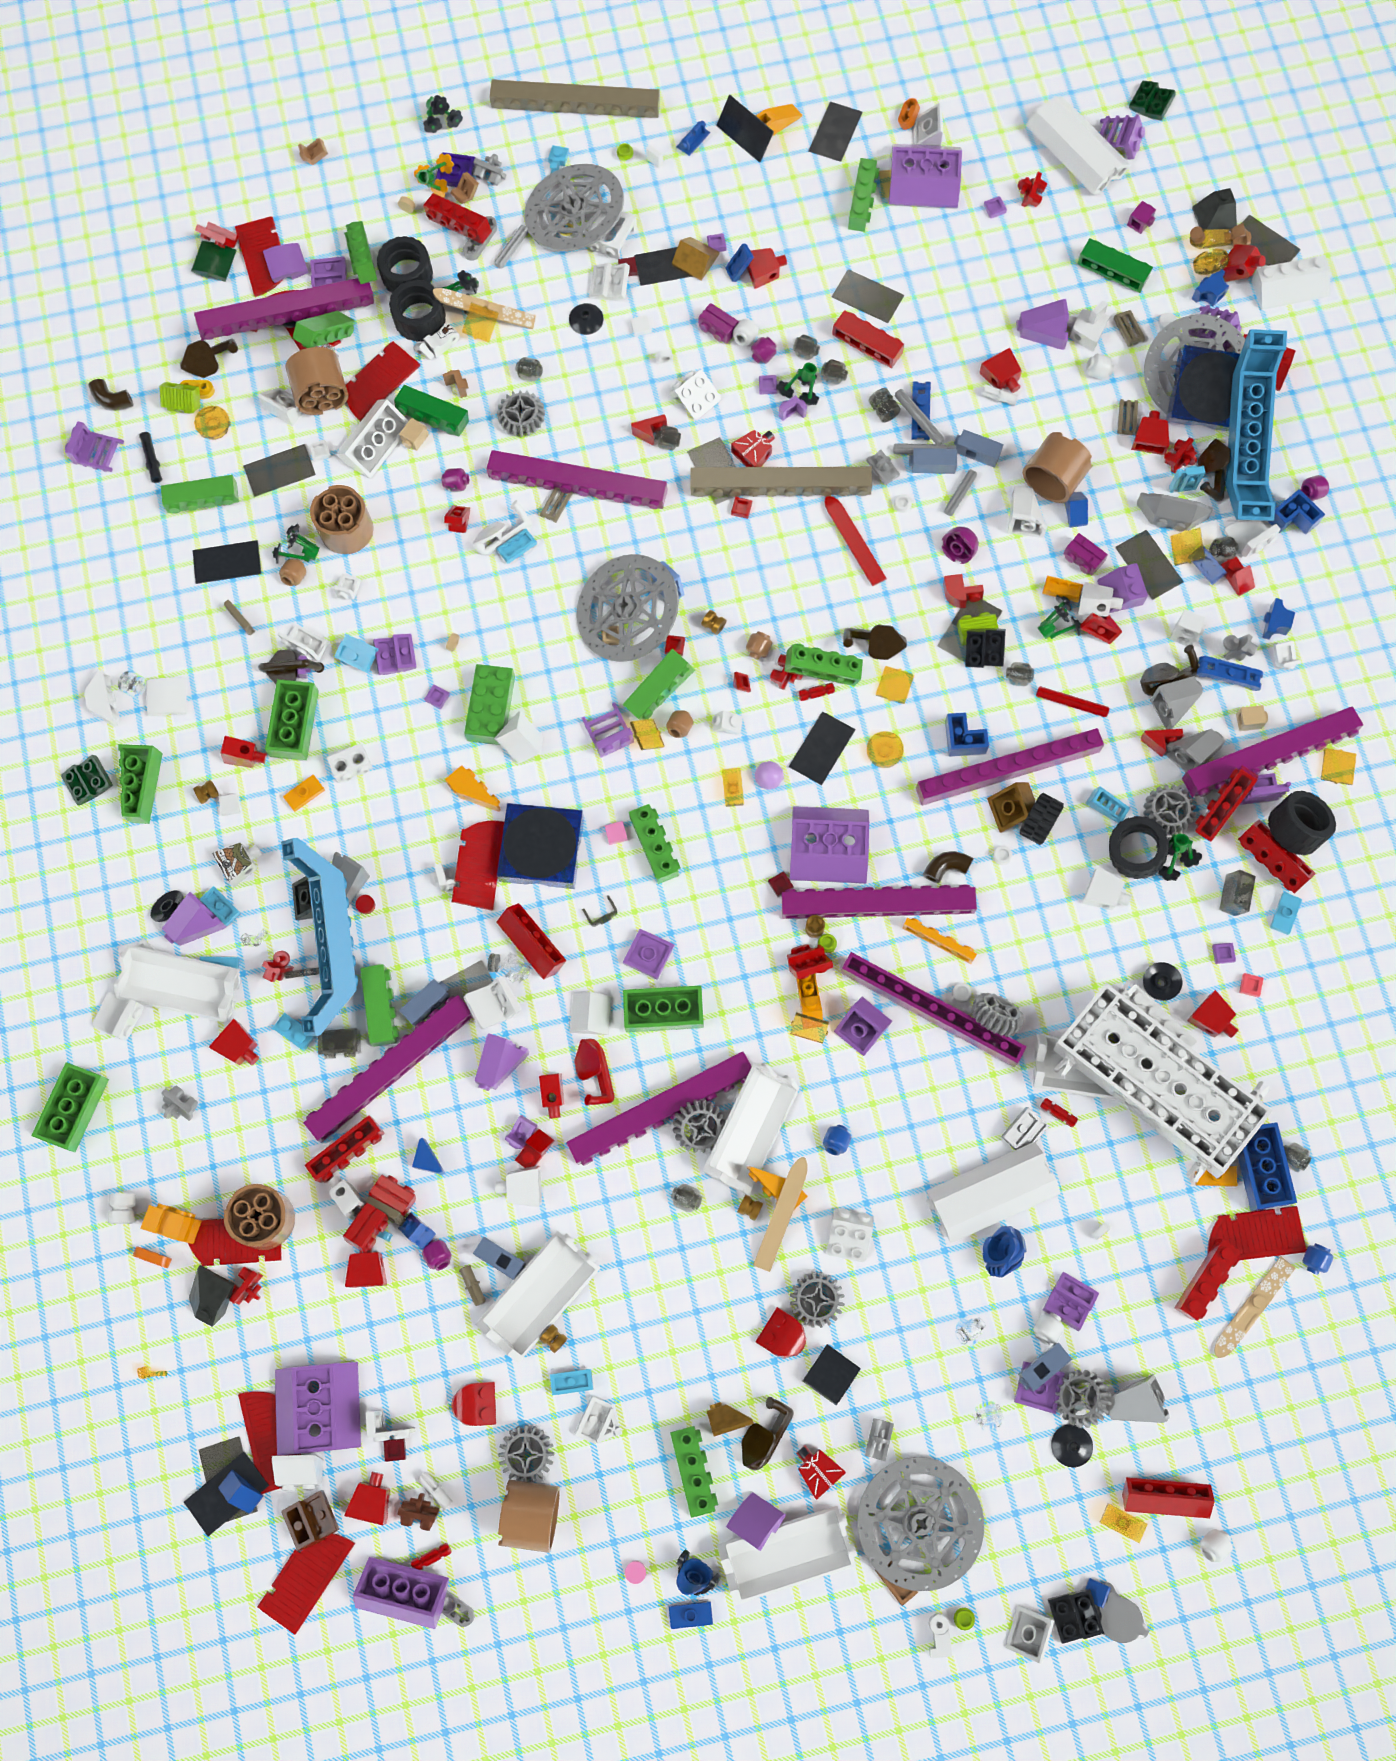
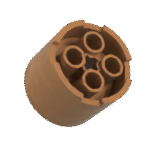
M311 347L300 350L289 357L285 368L294 403L300 412L308 415H323V411L333 408L337 410L347 402L348 392L339 358L333 350L324 347Z
M1062 432L1048 434L1022 471L1025 482L1030 488H1033L1035 493L1055 503L1068 501L1093 466L1091 465L1090 459L1092 455L1089 450L1076 438L1071 440L1062 436Z
M346 485L329 486V489L314 497L310 507L311 520L322 542L329 550L338 554L356 553L362 550L373 536L374 525L363 498L355 489Z
M250 1184L238 1189L229 1200L226 1210H224V1224L229 1235L237 1242L254 1249L269 1250L281 1245L288 1239L295 1225V1211L292 1203L284 1194L266 1185ZM256 1212L262 1214L259 1216V1220L254 1219L257 1216Z
M509 1479L506 1485L508 1494L504 1497L500 1513L498 1535H502V1539L499 1540L498 1546L550 1553L558 1518L560 1486Z

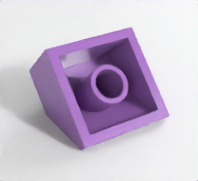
M1137 563L1119 567L1097 580L1098 585L1114 589L1112 597L1123 598L1121 610L1142 606L1148 597ZM1110 608V612H1109V613H1113V612H1117V611H1121V610Z
M862 996L850 1008L833 1032L862 1056H865L893 1021Z

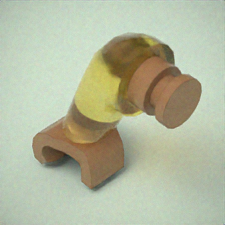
M1244 223L1230 229V232L1229 229H1202L1198 226L1194 227L1190 231L1189 241L1194 248L1201 250L1230 246L1231 241L1233 246L1235 244L1250 245L1252 237L1251 232H1248Z

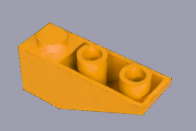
M793 104L767 108L755 116L774 131L773 135L800 119L803 115Z
M461 765L445 779L447 785L460 799L497 812L501 811L498 798L494 794L489 795L486 785L482 781L477 782L474 778L476 775L470 768L465 769Z
M816 974L809 975L806 979L796 978L803 1027L823 1025V1012Z
M747 1166L746 1168L750 1171L748 1173L750 1178L755 1183L759 1181L764 1186L762 1188L763 1192L769 1198L773 1196L778 1201L786 1178ZM801 1190L794 1210L808 1197L803 1190Z

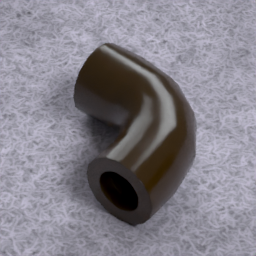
M95 379L89 382L88 386L91 395L96 403L105 409L117 411L134 406L127 389L114 393L109 391L104 379Z
M957 851L943 852L930 861L922 875L934 883H940L944 874L949 870H956L966 875L974 858Z

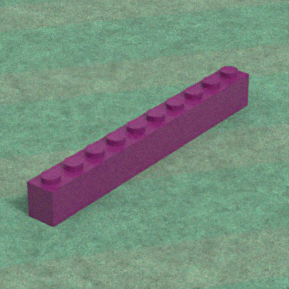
M359 278L193 313L201 341L259 328L264 329L273 325H282L287 322L300 321L301 319L316 317L334 311L366 307L374 304V295L370 282L360 284Z
M491 450L486 468L488 477L496 481L505 480L513 484L522 483L529 487H543L546 490H553L557 487L563 493L573 492L583 497L593 496L600 500L609 499L617 503L626 502L634 506L642 505L655 510L664 508L668 491L667 481Z
M1351 706L1186 771L1181 779L1192 798L1196 796L1204 797L1211 790L1216 789L1218 791L1224 783L1227 785L1231 780L1229 776L1235 768L1239 769L1241 765L1258 775L1264 769L1267 771L1274 769L1277 764H1287L1297 756L1302 758L1312 750L1320 751L1330 743L1335 745L1345 737L1353 738L1359 734V730L1364 724L1354 707Z
M1095 728L918 781L916 792L921 806L1100 753L1104 747V742L1099 729Z
M968 884L952 888L950 885H941L939 888L925 885L912 889V886H903L901 889H893V887L887 886L878 890H874L873 887H864L862 890L844 888L840 891H835L834 888H826L824 891L805 889L803 892H797L796 889H788L782 892L781 895L782 919H808L812 915H818L822 918L975 914L977 910L976 887H970Z
M850 952L841 969V974L1012 1067L1019 1063L1027 1047L1005 1035L994 1034L984 1026H981V1023L976 1022V1019L853 952Z
M459 995L450 997L445 1002V1006L440 1010H434L430 1014V1018L427 1021L418 1023L410 1035H404L399 1040V1044L388 1048L383 1053L384 1056L382 1058L372 1061L364 1073L360 1072L352 1079L353 1082L348 1086H342L337 1091L338 1094L332 1099H326L321 1104L322 1107L319 1110L309 1113L306 1116L307 1120L303 1124L320 1143L324 1142L470 1021L473 1015L468 1006Z
M744 1051L566 1143L577 1165L582 1164V1166H586L593 1162L592 1158L598 1155L603 1157L609 1154L611 1148L618 1146V1148L623 1147L629 1143V1139L633 1137L638 1139L646 1135V1130L652 1127L654 1130L664 1125V1121L670 1118L671 1120L677 1119L675 1114H682L680 1107L688 1108L687 1102L691 1106L694 1105V1100H697L698 1103H701L702 1100L710 1102L718 1097L716 1094L722 1091L727 1093L735 1088L734 1085L739 1082L744 1084L752 1066Z

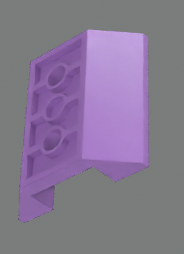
M892 143L890 205L958 208L962 168L961 147ZM910 162L913 164V166L908 167L905 165V163ZM945 164L948 168L943 169L940 165Z
M793 806L790 880L866 884L869 858V810ZM808 835H814L816 842L810 844L805 838ZM848 836L853 837L855 843L847 845L844 839Z
M358 1362L275 1370L277 1456L361 1447ZM312 1381L319 1383V1390L316 1393L309 1391L308 1387ZM313 1424H318L321 1427V1432L316 1437L310 1433V1428Z

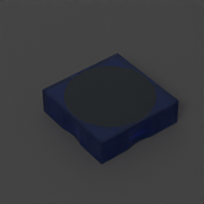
M1183 345L1178 352L1174 374V388L1170 395L1166 420L1185 425H1202L1211 429L1229 432L1232 379L1240 353Z
M507 803L497 871L499 882L524 885L541 884L548 887L575 889L579 864L578 850L582 840L584 824L583 810Z

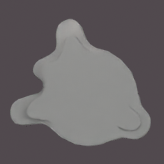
M1104 1583L1111 1587L1104 1609L1095 1605L1103 1627V1635H1106L1115 1642L1124 1644L1136 1639L1146 1638L1149 1634V1628L1144 1623L1139 1607L1129 1599L1119 1596L1111 1583Z

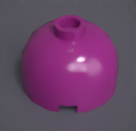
M954 527L942 537V550L953 562L957 560L961 562L960 564H966L978 551V537L968 527Z

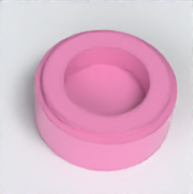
M632 1561L627 1565L625 1577L630 1583L639 1584L645 1579L646 1568L643 1563Z

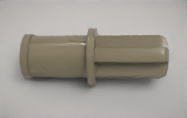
M471 1265L461 1268L459 1272L466 1285L465 1290H468L475 1306L482 1305L486 1302V1299L479 1286L480 1281H477Z

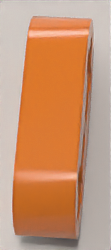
M916 98L907 99L902 106L898 122L903 130L910 129L915 124L920 110Z
M136 1246L132 1255L164 1268H169L172 1258Z

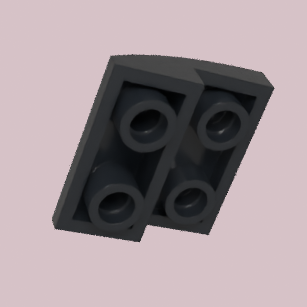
M984 628L967 630L965 667H1003L1006 629Z
M826 1344L802 1382L837 1406L861 1368Z
M1090 1589L1047 1599L1061 1644L1104 1634Z

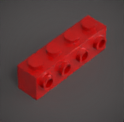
M432 193L423 204L429 220L480 244H483L492 233L487 217L437 194Z
M844 310L833 325V336L891 369L903 354L905 343L899 338L890 336L886 331L876 328L870 322L860 319L852 312Z
M1243 765L1239 769L1235 768L1229 776L1231 778L1227 785L1224 783L1217 792L1220 794L1216 800L1212 799L1206 807L1208 809L1204 816L1201 814L1194 823L1197 825L1195 832L1212 842L1258 781V775Z
M1260 819L1238 838L1241 846L1249 850L1259 863L1264 864L1269 869L1272 876L1278 878L1283 883V886L1294 894L1316 874L1295 853H1291L1283 848L1274 839L1270 829Z
M520 903L507 907L496 921L502 931L509 937L543 980L555 975L567 961Z
M368 1115L304 1166L315 1181L326 1183L334 1177L333 1174L337 1170H343L350 1165L349 1161L355 1156L357 1158L362 1156L367 1151L366 1148L380 1142L385 1132L376 1120Z
M1217 1239L1174 1308L1191 1320L1198 1321L1203 1319L1208 1311L1207 1305L1210 1301L1213 1302L1219 1293L1217 1289L1229 1278L1228 1272L1230 1268L1235 1267L1239 1262L1241 1251L1224 1239Z
M1126 1477L1122 1492L1125 1512L1210 1519L1215 1503L1211 1484Z

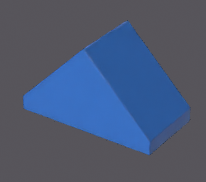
M1081 491L1074 492L1068 501L1064 502L1069 528L1087 526L1088 498Z
M423 1137L420 1138L412 1167L417 1170L444 1175L445 1171L427 1140Z
M234 1470L230 1471L218 1487L228 1503L249 1514L252 1513L264 1497L263 1494Z

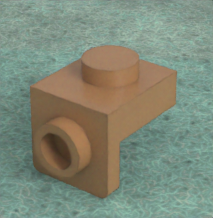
M317 138L307 147L301 143L298 144L300 157L311 165L316 164L328 155L324 141L321 138Z
M468 172L462 174L457 188L452 189L450 194L461 204L473 200L479 183Z
M459 369L450 370L442 374L446 386L456 384L460 397H467L466 389H469L466 378L462 379Z

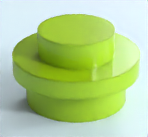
M622 143L617 148V157L626 161L633 157L634 151L630 144Z
M823 934L818 939V945L824 947L825 953H831L837 947V940L831 934Z
M962 1607L954 1613V1623L960 1630H970L974 1626L975 1615L969 1608Z

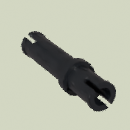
M142 432L139 434V438L146 459L145 466L149 470L152 483H159L163 478L160 473V462L156 458L151 434L149 432Z

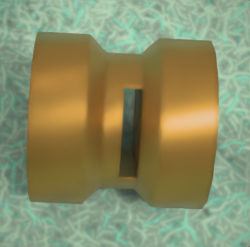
M709 610L704 616L701 625L705 628H710L712 633L718 635L723 630L727 620L723 617H718L713 610Z
M211 779L206 781L204 785H198L193 788L201 804L206 803L210 798L219 796Z
M818 915L810 916L806 921V934L811 938L822 936L825 921Z
M745 1194L737 1213L741 1215L746 1214L751 1220L756 1221L764 1203L753 1201L750 1196Z
M552 1324L539 1340L543 1344H547L555 1354L568 1338L564 1334H560L558 1328Z

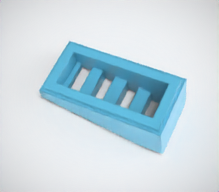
M1101 786L1093 790L1086 802L1088 806L1117 823L1122 822L1130 810L1129 806ZM1107 800L1108 802L1106 803V805H1102L1104 801ZM1114 804L1113 809H1112V810H1109V808L1111 807V805ZM1118 808H1121L1120 813L1116 815L1115 813Z

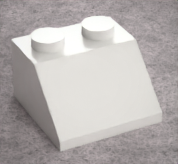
M315 1455L272 1456L275 1485L282 1487V1491H294V1487H302V1490L311 1491L315 1490L317 1486H322L323 1460Z

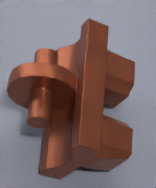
M420 1493L418 1499L411 1497L410 1501L403 1500L397 1515L400 1516V1524L402 1526H412L414 1519L421 1520L420 1529L430 1531L439 1515L440 1508L431 1506V1501L424 1500L425 1494Z

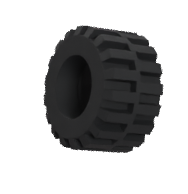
M1044 792L1041 793L1020 828V835L1038 845L1043 844L1062 812L1064 803Z

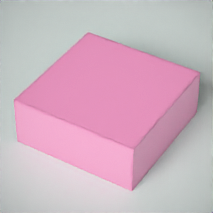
M623 821L605 825L609 845L628 841Z

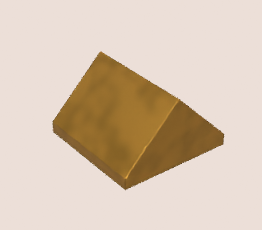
M690 236L680 240L672 265L702 281L720 252Z

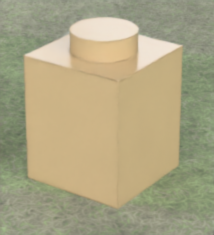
M411 418L399 435L402 444L406 448L418 451L429 436L425 425Z
M1263 705L1241 707L1238 710L1236 718L1239 732L1258 730L1265 726L1268 722V713L1264 711Z

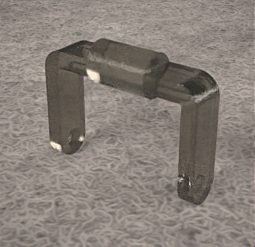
M609 895L606 897L614 911L603 915L598 920L592 922L585 908L582 909L592 927L600 924L603 925L618 914L617 908Z
M319 967L288 971L284 973L285 979L318 975Z

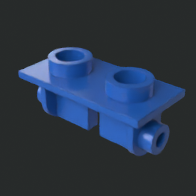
M698 121L676 148L690 156L710 134V131L705 127V121Z

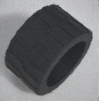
M398 236L388 240L379 249L376 259L382 282L389 292L393 293L395 288L409 280H424L431 283L433 268L428 251L420 240L414 237ZM414 260L419 262L417 268L412 272L406 274L391 272L394 265L400 261Z
M409 280L400 284L391 294L389 301L390 312L395 328L402 337L422 342L426 336L434 335L444 326L446 322L443 303L438 301L433 295V289L436 288L433 284L424 280ZM425 303L432 306L430 312L421 318L412 319L403 316L405 310L411 305Z
M1303 790L1290 793L1268 816V826L1274 839L1287 851L1303 856L1312 854L1333 836L1337 826L1335 816L1327 803L1317 795Z
M1146 816L1128 817L1124 821L1119 822L1112 830L1109 838V857L1112 865L1120 874L1128 878L1146 879L1155 875L1163 868L1167 860L1169 849L1167 833L1161 824ZM1136 832L1148 834L1157 843V853L1148 862H1130L1121 855L1120 843L1122 839Z

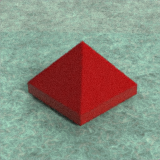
M737 671L734 672L733 687L750 693L751 688L748 675Z

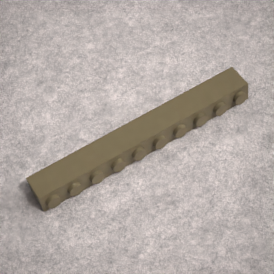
M492 79L489 95L491 108L647 118H659L660 89Z
M872 466L690 467L691 496L721 497L723 495H731L733 497L749 495L751 497L767 495L769 497L777 495L788 497L794 495L806 497L812 495H822L825 497L830 495L866 496L871 495Z

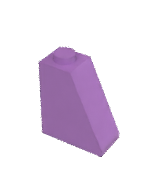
M1057 300L1021 312L1019 320H1016V329L1020 332V338L1065 350L1068 341V332H1066L1067 322H1069L1067 300Z
M189 892L162 927V930L166 933L164 937L171 944L175 942L181 946L221 931L227 926L192 892Z
M488 1033L474 1080L479 1084L478 1088L489 1091L490 1088L496 1090L529 1056L530 1051L528 1048L523 1046L518 1048L512 1041Z

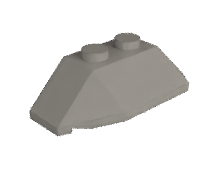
M1141 492L1136 503L1151 524L1161 528H1173L1176 531H1189L1208 520L1213 511V507L1197 501L1156 493L1147 494Z

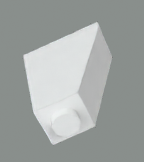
M1024 485L1014 486L1007 534L1044 538L1047 526L1033 488H1028Z

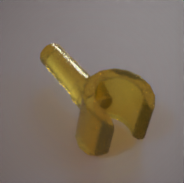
M145 1366L138 1368L137 1374L140 1379H147L154 1376H167L168 1371L149 1372V1367Z

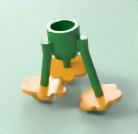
M441 153L436 160L437 165L433 167L419 165L418 169L414 171V176L417 178L418 183L427 185L434 194L444 198L445 193L448 192L447 181L445 179H436L433 184V171L440 168L441 172L449 174L452 172L454 163L451 161L449 154L444 155Z

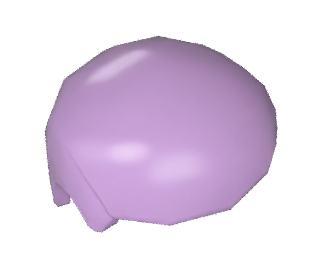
M773 761L761 763L755 771V781L761 788L767 790L777 788L784 780L783 769L778 763Z

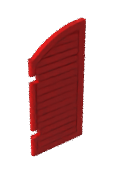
M273 216L235 226L255 297L271 291L283 281L280 280L274 283L263 253L266 249L281 245L278 233L271 232L276 229Z
M394 341L390 342L382 350L385 353L383 356L380 354L375 356L354 376L357 379L355 383L350 380L346 384L348 406L360 422L377 400L386 399L421 366L418 361Z
M483 821L461 830L460 840L465 841V846L459 845L454 881L460 883L459 887H453L452 903L493 911L505 827L504 821Z
M1298 1207L1280 1208V1215H1276L1275 1209L1236 1213V1220L1232 1221L1230 1214L1217 1216V1221L1209 1236L1207 1254L1217 1239H1224L1240 1250L1239 1261L1305 1253L1306 1245Z
M224 1218L201 1220L202 1222L194 1243H188L195 1257L201 1262V1266H214V1259H220V1265L259 1262V1256H264L265 1262L282 1261V1244L269 1250H258L243 1245L229 1235L224 1224Z
M257 1391L238 1394L254 1465L269 1484L261 1494L280 1489L282 1487L275 1485L272 1456H277L276 1395Z
M333 1533L324 1538L325 1540L303 1549L301 1552L295 1549L271 1585L276 1589L275 1592L271 1594L267 1591L257 1608L296 1635L356 1544L352 1540Z

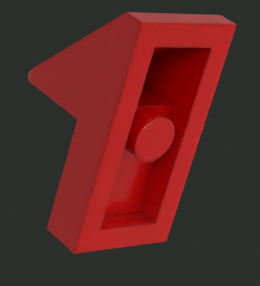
M665 414L631 423L632 435L651 445H655L653 433H660L668 429Z
M453 505L444 516V523H448V530L450 532L466 533L471 507Z
M1237 556L1220 564L1227 572L1224 576L1238 597L1255 588L1251 566L1244 567Z
M1092 612L1080 625L1081 630L1108 644H1111L1122 633V630L1110 615L1107 617L1098 616Z
M1183 728L1147 730L1142 734L1141 741L1159 756L1163 757L1166 752V743L1168 745L1182 739L1184 736Z
M538 1129L526 1140L525 1147L516 1157L515 1161L524 1168L536 1166L555 1140L541 1129Z

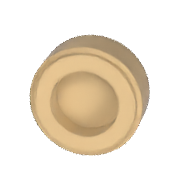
M401 196L397 203L407 213H412L416 207L414 201L406 196Z
M454 632L450 635L446 644L447 650L453 652L456 649L460 635Z

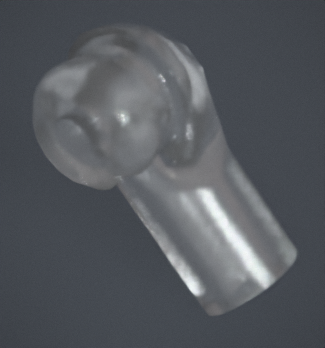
M263 928L257 935L242 934L240 941L246 947H258L270 934Z

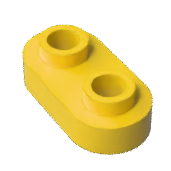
M183 380L179 383L198 386L200 388V399H209L215 393L214 386L209 380Z

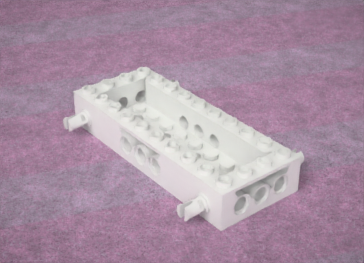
M1127 980L1119 991L1105 983L1056 1043L1053 1050L1062 1056L1063 1059L1054 1068V1071L1057 1073L1065 1067L1061 1074V1077L1064 1078L1073 1066L1192 1158L1196 1163L1186 1175L1189 1177L1197 1171L1193 1179L1194 1182H1198L1206 1170L1214 1177L1219 1178L1273 1112L1272 1109L1261 1102L1266 1093L1270 1091V1086L1268 1085L1260 1092L1264 1082L1259 1081L1251 1093L1129 1001L1128 998L1138 988L1135 984L1127 990L1131 980ZM1116 1034L1119 1037V1042L1116 1044L1111 1043L1108 1040V1035ZM1143 1059L1150 1060L1152 1068H1143L1141 1061ZM1176 1085H1182L1185 1088L1184 1095H1178L1175 1092L1174 1088ZM1210 1111L1217 1112L1219 1120H1210L1208 1113Z

